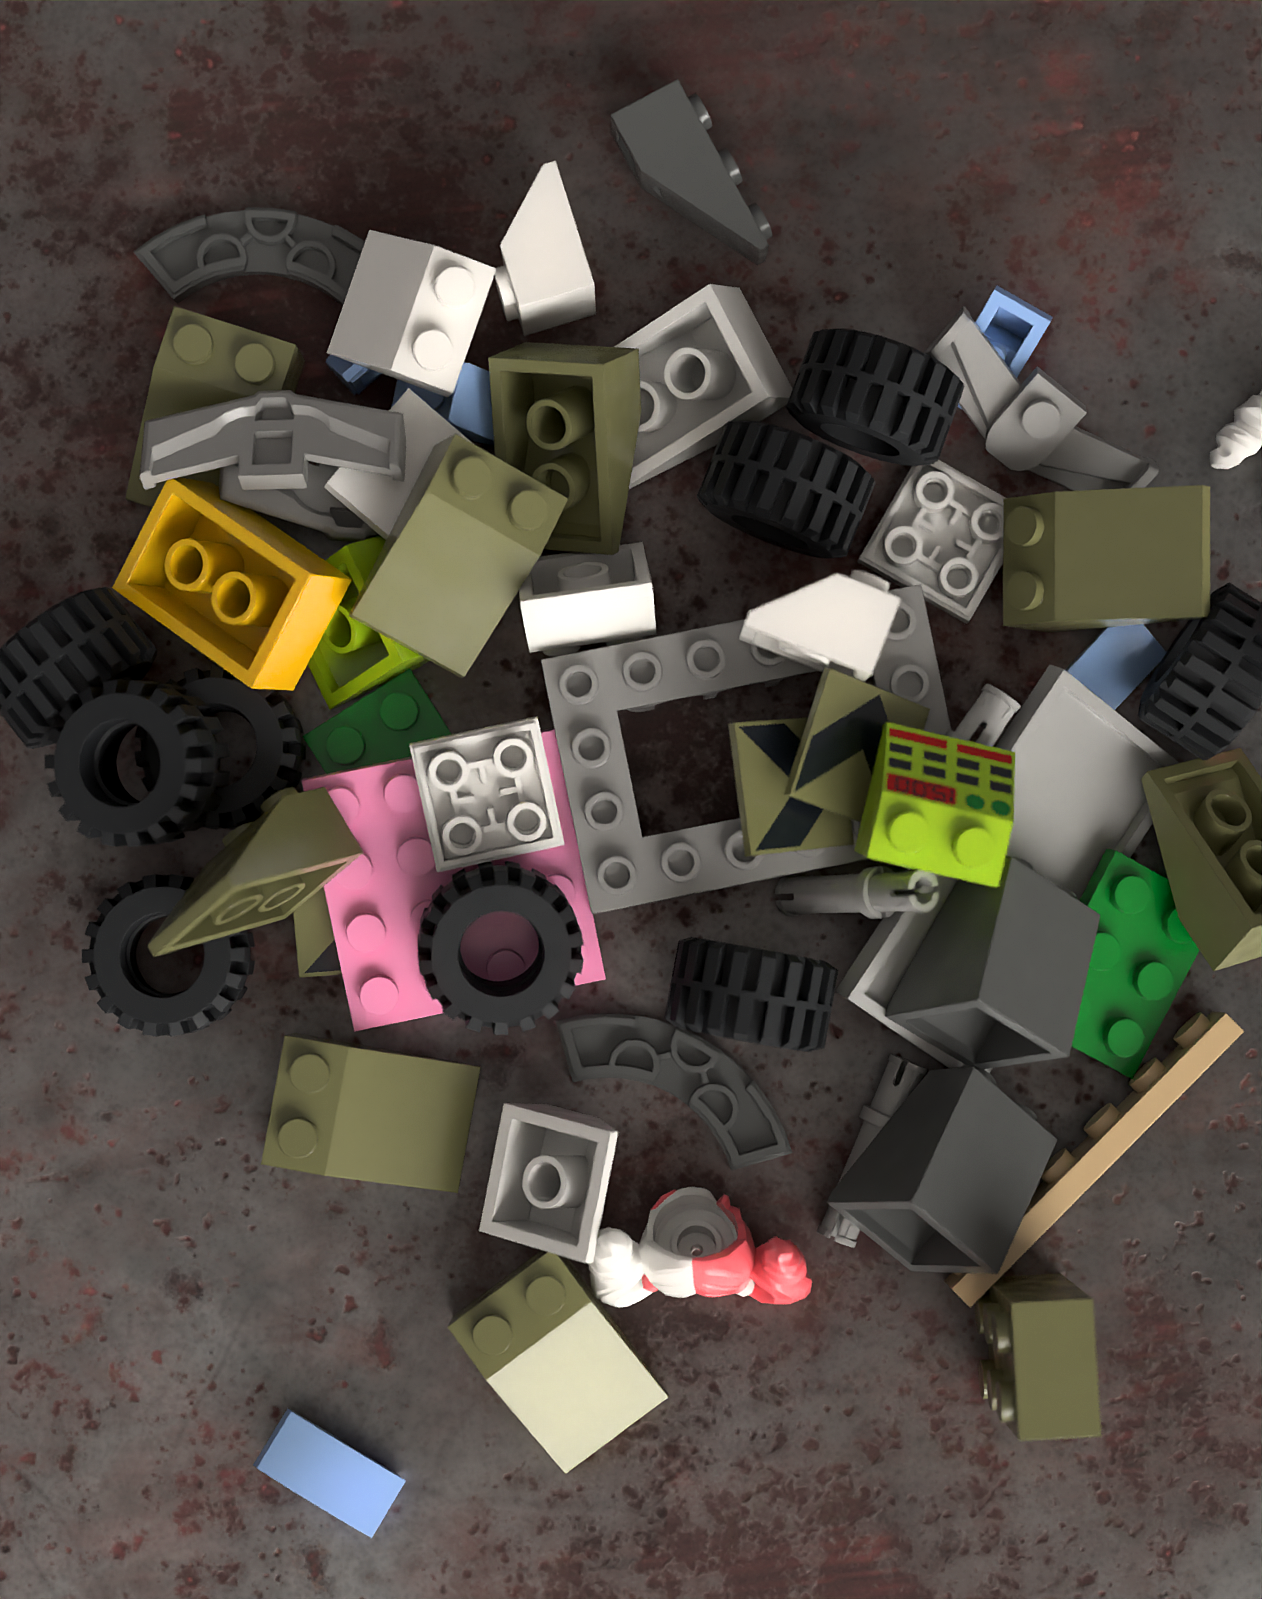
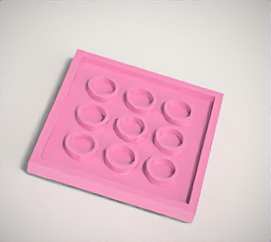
M555 728L540 730L565 845L493 860L491 862L492 865H505V861L519 863L521 868L528 871L534 868L544 874L551 884H556L565 894L568 903L572 906L582 932L584 944L581 946V954L584 959L581 974H576L575 985L605 980ZM412 757L303 778L301 781L303 791L321 787L326 788L364 852L324 886L354 1032L442 1014V1005L437 999L432 1000L426 990L424 977L420 974L418 964L420 919L424 908L429 907L432 902V895L440 885L445 887L452 881L453 874L462 869H465L466 872L478 868V864L437 873ZM498 911L485 914L472 922L463 933L460 949L462 959L472 973L490 981H505L521 975L532 965L538 953L539 943L534 927L526 918L512 912Z

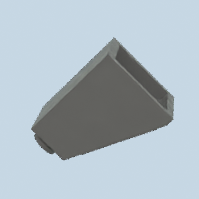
M1005 856L998 888L958 879L888 1004L885 1017L963 1064L976 1066L981 1069L1069 1057L1100 914L1077 900L1076 894L1071 890L1056 886L1033 871V867L1029 862L1018 857Z
M963 1065L960 1068L930 1070L831 1192L827 1203L911 1272L998 1274L1057 1139L1037 1122V1115L1031 1109L1014 1102L996 1087L995 1078L987 1071L972 1065Z

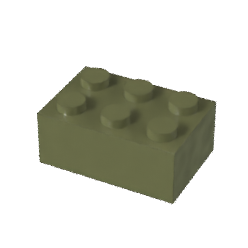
M1061 1273L1001 1276L975 1302L978 1334H985L989 1351V1359L979 1360V1385L982 1399L989 1400L990 1409L998 1413L999 1421L1005 1422L1019 1441L1101 1437L1093 1298Z

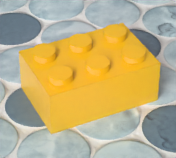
M178 477L166 480L112 588L251 689L294 691L352 579L253 510L221 500L219 487L214 483Z

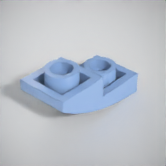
M287 1408L253 1466L371 1538L406 1482L395 1472L350 1447L335 1435Z

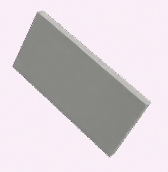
M1049 665L996 745V748L1015 752L1014 823L1006 856L1018 857L1029 862L1033 867V871L1054 885L1071 890L1076 894L1077 900H1080L1106 848L1117 850L1130 858L1153 824L1141 778L1147 771L1178 764L1179 762L1066 670ZM933 873L939 886L918 887L919 893L939 892V898L935 907L923 913L895 911L892 916L883 918L835 991L948 1069L960 1068L965 1064L885 1017L888 1004L958 881V878ZM993 1068L983 1070L990 1073Z

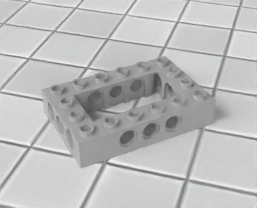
M919 584L889 590L887 593L897 596L901 600L873 669V684L875 687L929 708L930 711L923 731L945 735L948 730H951L922 586ZM746 619L541 660L591 914L870 859L854 851L861 823L852 819L854 845L745 856L740 818L642 837L617 711L626 709L631 712H644L654 710L655 705L663 702L703 695L704 699L714 698L721 691L757 683H765V687L778 685L782 679L818 670L739 640Z

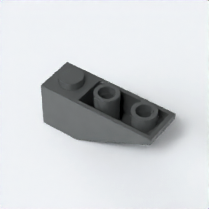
M677 79L611 114V135L640 188L754 264L759 265L766 261L769 247L766 240L772 237L769 223L756 203L747 206L736 186L742 182L737 164L726 148L720 151L716 150L706 131L712 128L711 119L703 102L696 93L687 97Z

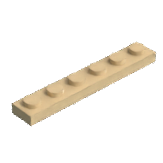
M1212 1011L1206 1017L1202 1012H1199L1190 1018L1173 1038L1179 1045L1162 1062L1155 1057L1143 1065L1128 1083L1134 1090L1117 1107L1112 1103L1106 1104L1086 1123L1083 1130L1089 1136L1072 1153L1064 1148L1047 1162L1041 1176L1043 1182L1035 1189L999 1273H951L944 1280L945 1283L971 1307L1230 1047L1244 1030L1227 1013Z

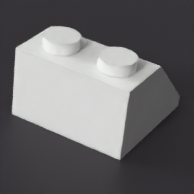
M556 161L542 165L500 244L504 266L496 268L494 274L506 320L510 321L519 318L524 336L596 314L595 286Z
M369 230L327 354L448 398L455 389L496 268L435 245Z
M643 542L620 545L619 552L614 555L568 552L540 556L519 589L529 653L543 651L548 656H563L578 651L580 645L606 642L608 646L643 640V636L657 635L652 582Z
M852 570L850 578L837 573L750 611L739 640L823 672L824 667L831 668L865 682L873 672L901 598L887 593L890 584L872 574Z
M504 1103L479 1231L583 1263H593L618 1131L600 1118L548 1104Z

